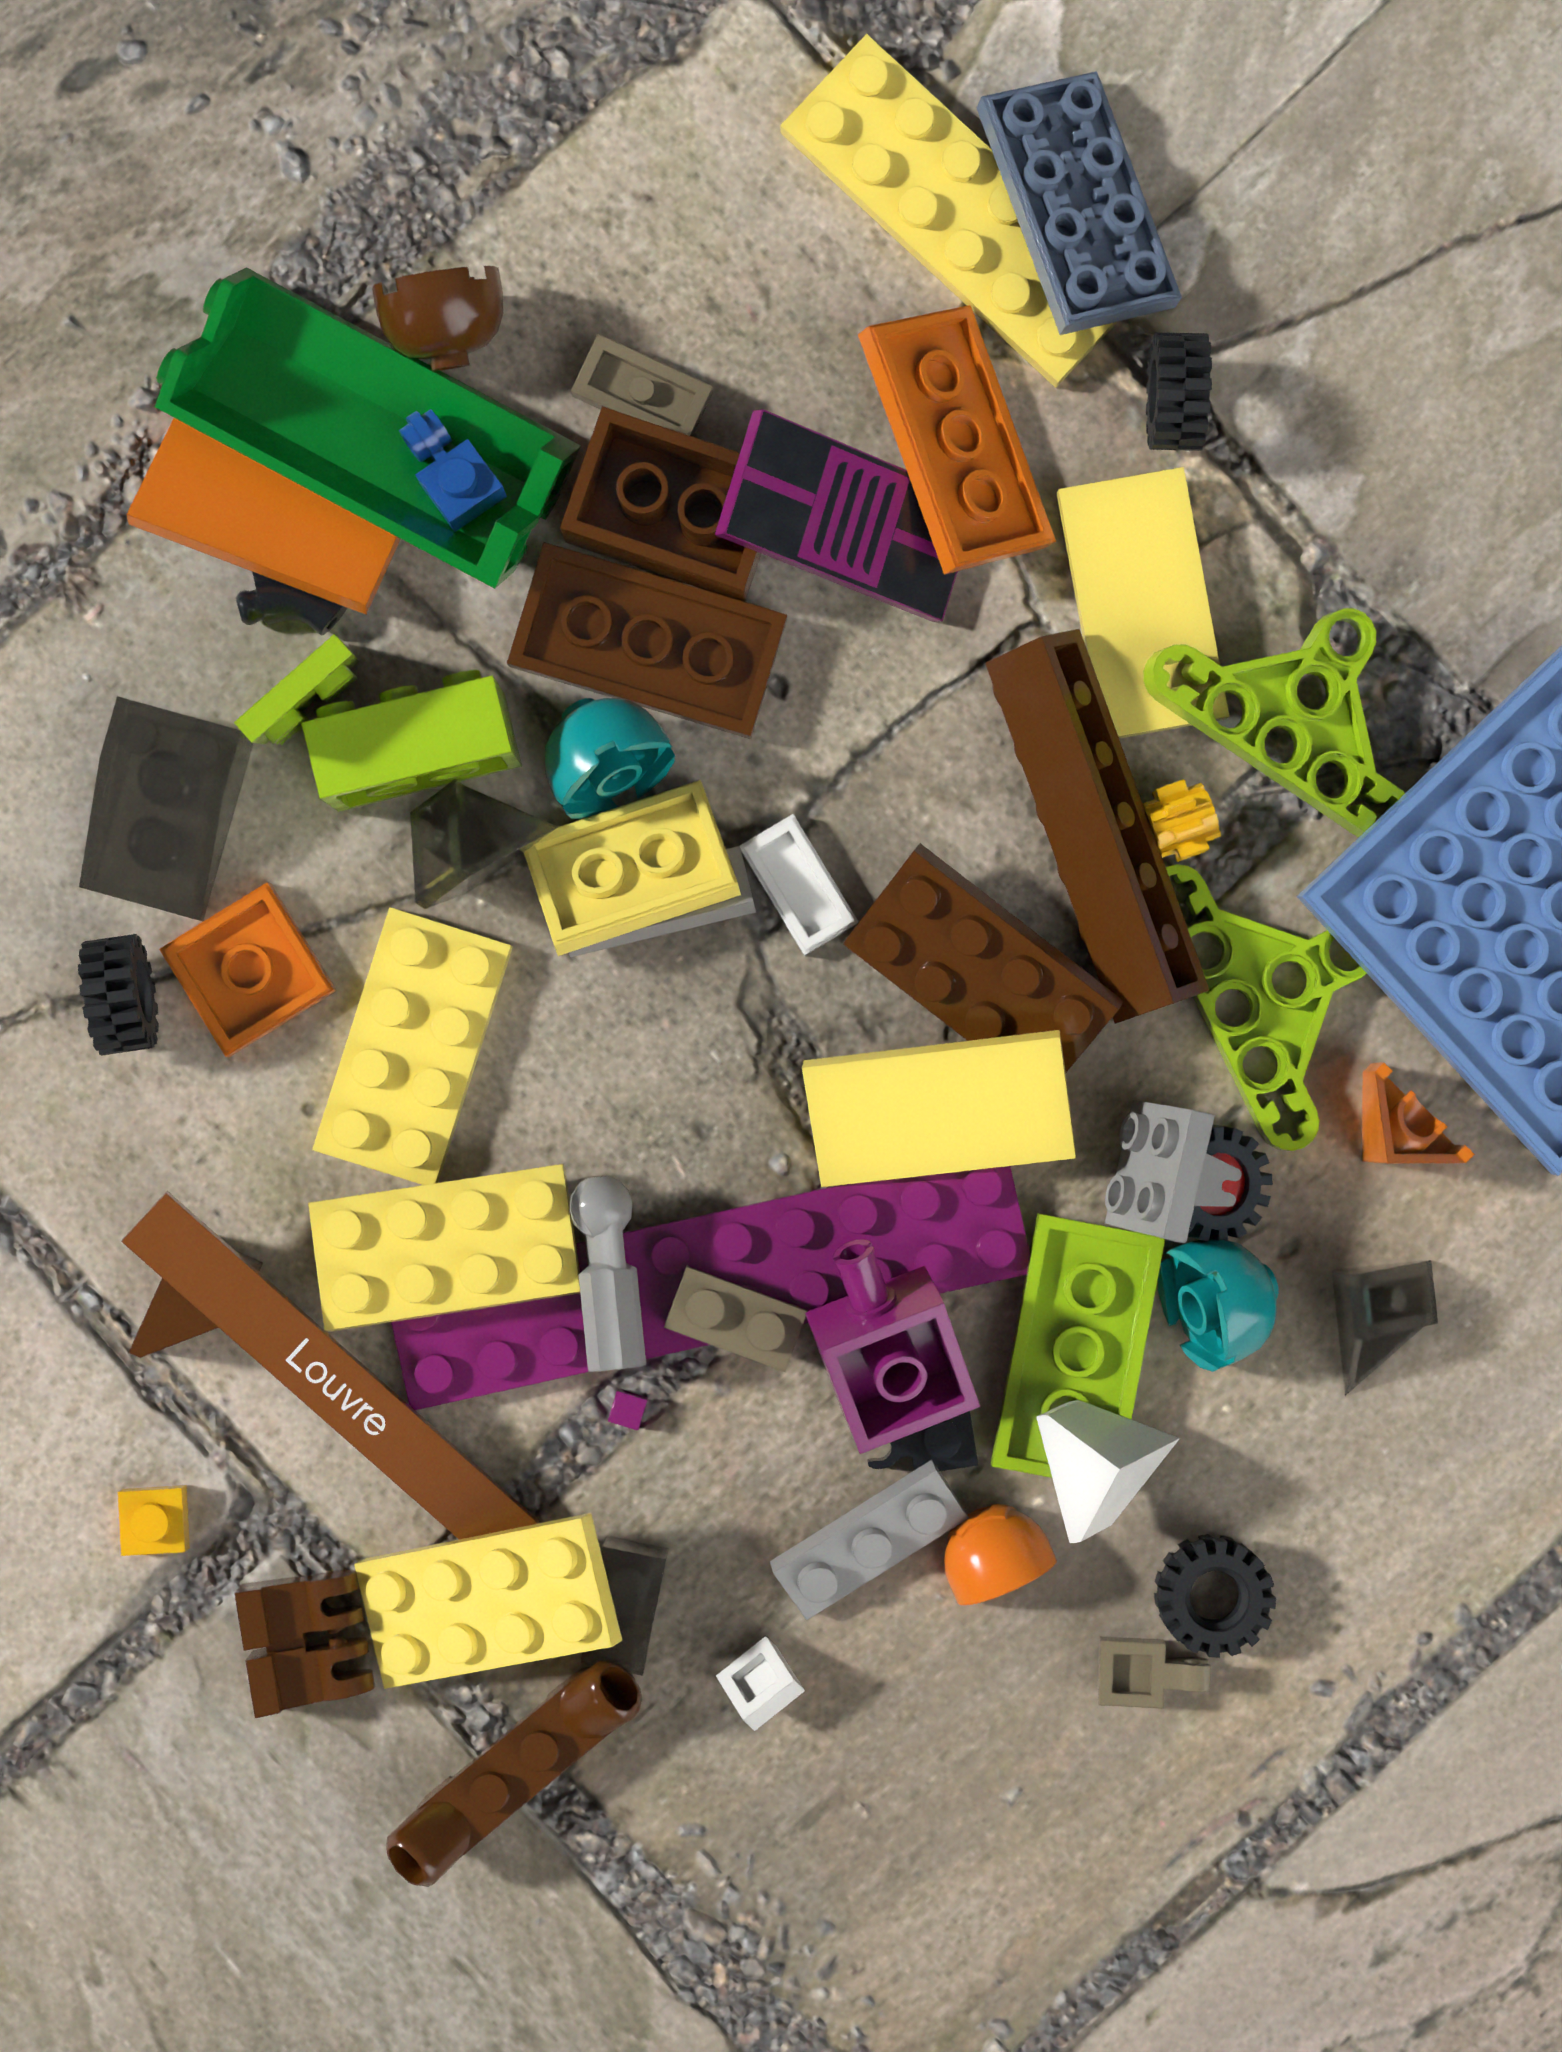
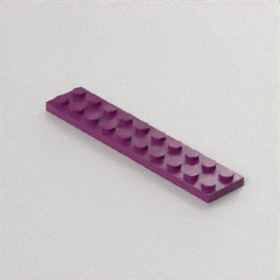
M1011 1166L831 1186L623 1232L626 1263L637 1268L646 1359L710 1345L664 1328L687 1265L808 1311L848 1296L840 1271L834 1263L833 1254L840 1246L854 1240L864 1239L872 1243L875 1250V1258L884 1281L925 1266L939 1294L1027 1275L1030 1251ZM586 1241L576 1243L580 1273L588 1267ZM580 1293L391 1322L408 1402L414 1410L588 1372ZM805 1317V1320H804V1323H803V1324H807V1323H808L806 1317Z

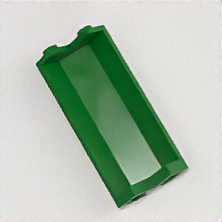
M247 267L224 279L219 278L215 281L204 301L203 312L209 316L201 337L178 349H171L159 367L156 381L162 387L154 406L155 408L494 589L516 570L527 552V545L525 544L531 530L536 526L540 518L547 519L556 504L581 445L442 371H432L431 365L418 358L405 356L394 349L390 343ZM431 409L439 418L452 439V442L443 447L446 453L468 439L499 480L507 495L505 499L456 532L453 531L420 486L415 475L433 463V459L428 457L420 463L399 433V430L408 424L406 417L415 411L422 415Z

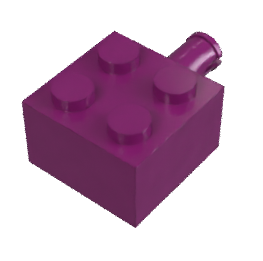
M864 1239L850 1241L835 1250L833 1260L840 1271L848 1296L805 1312V1315L859 1454L979 1408L980 1404L945 1304L926 1267L922 1266L884 1281L875 1258V1250L870 1241Z

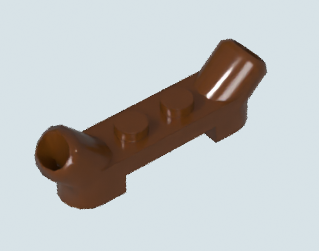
M613 1660L600 1661L591 1667L578 1670L552 1690L546 1700L453 1777L449 1776L427 1794L416 1810L387 1837V1856L396 1872L412 1885L429 1887L435 1884L463 1855L611 1732L632 1720L640 1711L642 1702L640 1687L632 1673L622 1664Z

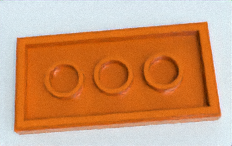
M971 305L875 324L866 327L858 334L859 340L944 575L1045 549L1055 543L1056 539Z
M173 418L126 514L128 524L365 615H367L401 540L397 536L176 418Z

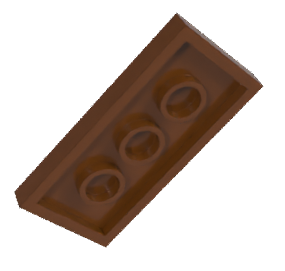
M543 542L507 665L517 670L614 699L631 700L644 708L751 739L787 622V614Z
M921 843L911 853L843 943L844 946L967 1041L1060 1030L1065 1074L1117 1013L1124 1001Z

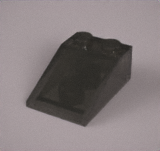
M117 696L99 758L79 887L203 922L254 743H251L241 730Z

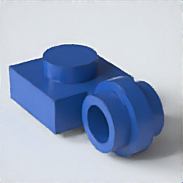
M431 409L422 415L415 411L406 417L408 424L399 430L403 440L420 463L428 457H431L434 461L415 474L416 478L454 532L507 497L499 480L468 439L446 453L443 447L452 442V439Z

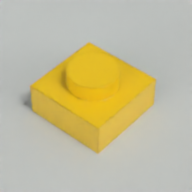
M187 1485L128 1488L118 1491L121 1556L180 1553L190 1549Z

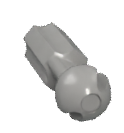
M611 1176L586 1178L579 1183L570 1198L569 1211L573 1224L585 1234L588 1267L578 1275L588 1372L626 1369L646 1365L637 1268L626 1263L622 1231L631 1219L633 1203L629 1190L618 1179Z

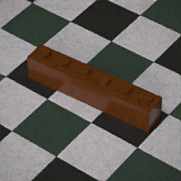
M1080 629L1041 636L986 662L985 664L993 684L994 696L1001 706L1012 736L1016 757L1023 767L1036 803L1037 816L1043 824L1057 862L1059 877L1067 889L1079 923L1081 938L1087 945L1100 983L1124 1000L1120 1009L1113 1016L1114 1023L1134 1018L1209 991V986Z

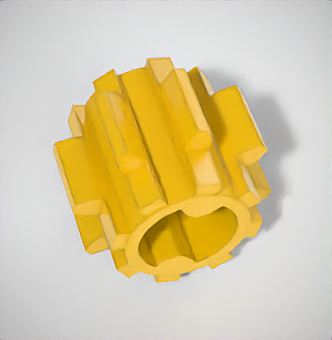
M1184 779L1155 789L1152 792L1154 800L1143 803L1162 858L1174 854L1177 862L1206 852L1209 850L1208 841L1221 837L1217 814L1212 800L1202 783L1187 787Z

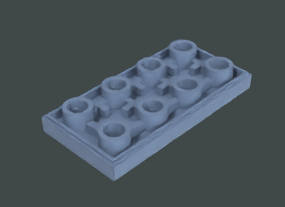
M1098 72L982 96L976 108L1059 334L1064 335L1175 308L1182 296Z

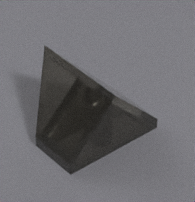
M456 779L452 780L410 812L415 903L423 909H427L467 894L558 827L469 788Z
M1431 1260L1332 1270L1345 1396L1424 1326L1438 1324Z

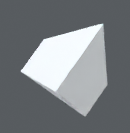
M1080 1400L1067 1402L1037 1416L1069 1543L1082 1542L1111 1526L1180 1438Z

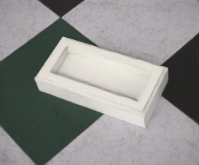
M794 814L740 845L743 856L804 956L859 923Z

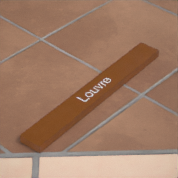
M167 1191L122 1239L121 1242L458 1539L541 1523L170 1192Z

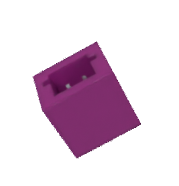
M618 1389L608 1422L638 1431L648 1397Z

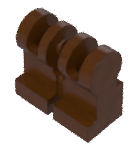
M340 1570L297 1578L295 1576L244 1583L234 1593L243 1650L255 1649L245 1660L255 1718L279 1714L285 1709L317 1702L345 1699L369 1692L375 1688L372 1669L342 1671L336 1665V1662L369 1653L367 1638L337 1636L330 1638L328 1643L309 1646V1642H307V1632L327 1630L328 1634L337 1633L347 1626L364 1621L362 1606L331 1608L325 1600L328 1597L357 1590L359 1586L355 1570Z

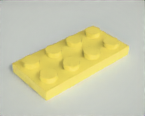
M389 907L312 1150L421 1185L438 1183L513 946Z
M563 1164L308 1203L324 1331L344 1330L580 1293L578 1275L580 1270L573 1221L569 1211L570 1199L566 1170Z
M591 1513L365 1558L354 1564L384 1689L609 1648L622 1641Z

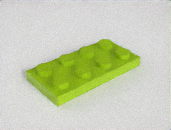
M1037 1213L1030 1249L1029 1266L1023 1286L990 1462L992 1467L1052 1478L1037 1416L1067 1402L1080 1400L1132 1420L1165 1239L1135 1231Z

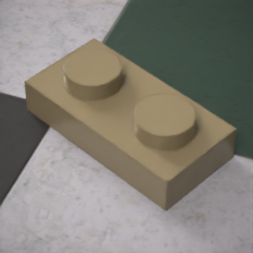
M597 333L571 389L572 397L600 410L603 406L693 437L713 394V386Z
M687 1265L664 1328L786 1372L806 1317L805 1312H808V1310Z

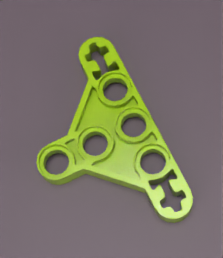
M1343 608L1321 617L1314 625L1300 650L1220 666L1197 649L1186 644H1180L1159 650L1147 660L1143 671L1144 684L1148 693L1157 702L1359 838L1375 823L1377 818L1376 814L1363 804L1350 806L1349 811H1347L1346 807L1357 796L1372 805L1387 802L1389 804L1386 808L1387 811L1405 794L1402 789L1378 774L1375 769L1357 684V678L1376 645V629L1372 620L1364 612L1355 608ZM1337 621L1349 623L1357 633L1358 644L1356 650L1350 656L1338 654L1331 646L1329 633ZM1181 661L1185 665L1181 675L1195 686L1207 683L1209 678L1212 684L1201 694L1184 684L1170 689L1167 686L1170 674L1163 669L1164 664L1171 665ZM1305 674L1317 676L1323 682L1326 689L1324 703L1316 710L1305 707L1297 695L1299 680ZM1222 692L1235 695L1242 705L1241 720L1234 728L1221 726L1214 717L1213 704L1215 698ZM1198 697L1196 706L1194 707L1191 704L1192 700ZM1274 727L1286 730L1293 740V753L1285 763L1273 761L1265 750V738L1267 733ZM1326 762L1336 764L1344 775L1343 790L1335 798L1324 796L1316 784L1318 769Z
M1176 864L1168 866L1166 870L1169 877H1173L1177 884L1188 882L1192 887L1193 893L1185 898L1192 917L1204 909L1209 921L1189 926L1190 937L1192 938L1198 933H1209L1217 938L1222 948V955L1218 964L1211 969H1202L1210 990L1193 996L1197 1007L1262 1138L1275 1149L1286 1151L1303 1149L1313 1142L1318 1133L1320 1122L1317 1109L1303 1083V1079L1333 991L1362 978L1367 973L1360 965L1352 971H1344L1333 964L1330 959L1329 950L1335 938L1328 930L1309 939H1304L1220 910L1205 880L1198 871L1186 865ZM1284 962H1292L1299 965L1306 975V987L1303 993L1294 999L1282 997L1273 987V973L1276 967ZM1229 989L1237 990L1244 994L1250 1006L1247 1019L1241 1025L1235 1027L1222 1023L1215 1012L1217 998L1221 993ZM1258 1046L1272 1051L1278 1063L1275 1076L1263 1084L1251 1081L1243 1069V1061L1247 1052ZM1287 1080L1292 1088V1093L1281 1094L1280 1097L1289 1112L1301 1111L1304 1117V1121L1296 1126L1299 1136L1293 1140L1288 1133L1276 1134L1273 1130L1272 1124L1280 1119V1113L1274 1101L1269 1100L1261 1107L1256 1098L1257 1094L1276 1091Z

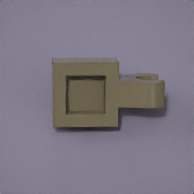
M1100 1636L1098 1704L1101 1706L1164 1709V1689L1210 1692L1211 1665L1208 1664V1659L1178 1657L1165 1659L1166 1643L1163 1639Z

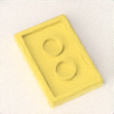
M701 780L520 839L558 956L741 895L736 876Z

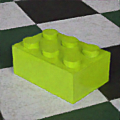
M468 670L444 677L442 679L443 688L418 693L416 685L402 686L380 693L381 703L355 709L354 701H343L316 709L317 719L301 722L319 798L340 812L522 767L503 690L493 675L482 678L480 670Z

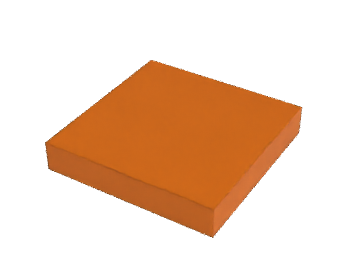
M266 882L159 949L225 1057H231L337 991L269 882Z

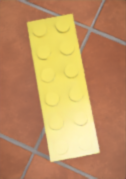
M868 34L855 45L780 125V133L965 305H971L973 312L1055 388L1117 323L1113 322L1064 335L1059 334L992 149Z

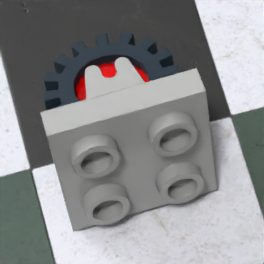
M1132 1100L1130 1113L1124 1118L1120 1128L1119 1142L1122 1149L1116 1175L1110 1180L1106 1190L1105 1205L1108 1211L1105 1224L1185 1244L1187 1236L1204 1241H1209V1238L1218 1241H1228V1236L1240 1238L1247 1234L1243 1223L1256 1226L1262 1216L1254 1211L1255 1206L1268 1207L1271 1196L1260 1194L1261 1185H1273L1272 1174L1260 1172L1259 1168L1270 1162L1266 1153L1254 1151L1259 1143L1253 1137L1242 1135L1244 1131L1214 1125L1215 1115L1191 1109Z

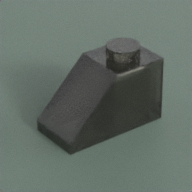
M611 1536L606 1537L601 1555L622 1641L613 1647L582 1652L580 1663L594 1665L600 1661L613 1660L622 1664L630 1673L643 1676L669 1548Z

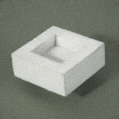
M767 1636L716 1675L743 1721L754 1731L805 1691L777 1646Z

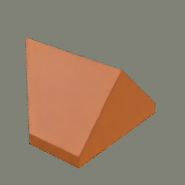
M1384 1062L1371 1063L1363 1071L1362 1162L1387 1164L1467 1163L1475 1155L1466 1145H1454L1445 1136L1443 1131L1448 1126L1434 1117L1418 1101L1415 1096L1416 1094L1412 1090L1405 1095L1388 1078L1393 1071Z

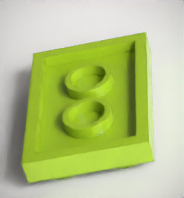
M333 634L241 715L234 724L251 743L267 744L270 741L272 744L283 745L302 729L301 722L309 721L303 711L320 697L322 700L331 703L358 679L350 669L359 660Z

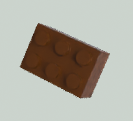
M602 406L560 526L565 543L745 602L761 553L715 535L740 453Z

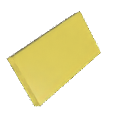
M1184 467L1058 489L1057 499L1082 636L1118 737L1125 738L1192 726L1157 702L1148 693L1144 684L1143 674L1147 660L1155 652L1180 644H1186L1197 649L1220 665ZM1181 661L1171 665L1164 664L1163 669L1170 674V679L1167 683L1170 689L1184 684L1201 694L1212 684L1209 678L1207 683L1195 686L1181 675L1182 669L1185 666ZM1225 692L1220 693L1215 698L1213 704V714L1216 721L1226 720L1230 717ZM1198 697L1192 700L1191 704L1194 707L1196 706Z
M1060 1030L803 1061L802 1072L821 1187L1076 1159Z

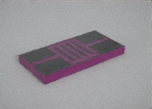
M764 409L752 412L715 535L931 622H943L958 571L944 575L907 470Z

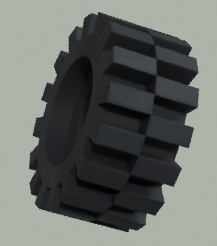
M1155 332L1153 336V344H1151L1150 348L1151 361L1148 363L1149 380L1146 393H1148L1146 433L1148 434L1147 443L1150 450H1203L1206 442V433L1208 432V413H1210L1211 407L1209 398L1210 390H1212V378H1210L1212 369V357H1210L1211 342H1209V335L1207 333Z
M131 934L82 942V949H79L78 955L81 964H78V975L82 979L79 989L80 996L84 998L85 1006L82 1007L84 1019L88 1018L87 1030L90 1038L93 1037L95 1050H99V1055L103 1056L154 1048L158 1041L156 1033L159 1032V1023L156 1019V1015H159L158 1004L154 999L156 988L155 982L151 980V964L147 962V951L145 945H142L140 936Z
M1210 1534L1198 1535L1199 1540L1194 1542L1186 1539L1178 1544L1180 1549L1174 1555L1170 1552L1163 1559V1562L1166 1564L1163 1571H1157L1155 1583L1158 1587L1157 1593H1154V1599L1164 1625L1175 1639L1183 1643L1187 1649L1197 1654L1199 1651L1205 1652L1208 1657L1220 1658V1653L1228 1652L1230 1656L1242 1653L1240 1647L1247 1643L1253 1647L1260 1640L1257 1634L1262 1627L1268 1630L1272 1619L1269 1617L1270 1608L1276 1609V1597L1272 1594L1271 1587L1275 1586L1271 1575L1264 1567V1563L1245 1545L1239 1544L1227 1536L1220 1535V1538H1213ZM1211 1571H1220L1230 1575L1235 1580L1239 1592L1238 1601L1233 1611L1227 1616L1214 1620L1206 1619L1193 1610L1190 1601L1191 1589L1194 1582L1201 1575Z

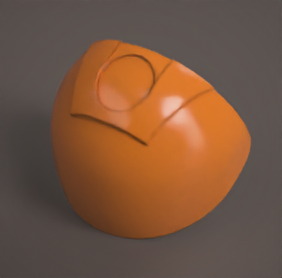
M991 1504V1506L978 1509L968 1514L969 1519L951 1529L948 1535L944 1558L946 1577L959 1605L977 1604L1007 1594L1039 1578L1057 1563V1558L1041 1527L1026 1514L1012 1506L1003 1504Z

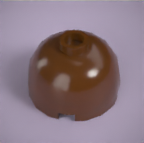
M484 266L486 279L470 277L468 267L395 278L397 292L388 293L387 287L382 282L374 284L372 291L375 308L383 334L393 348L409 358L430 359L432 371L469 366L468 353L487 346L500 327L503 316V291L499 267Z

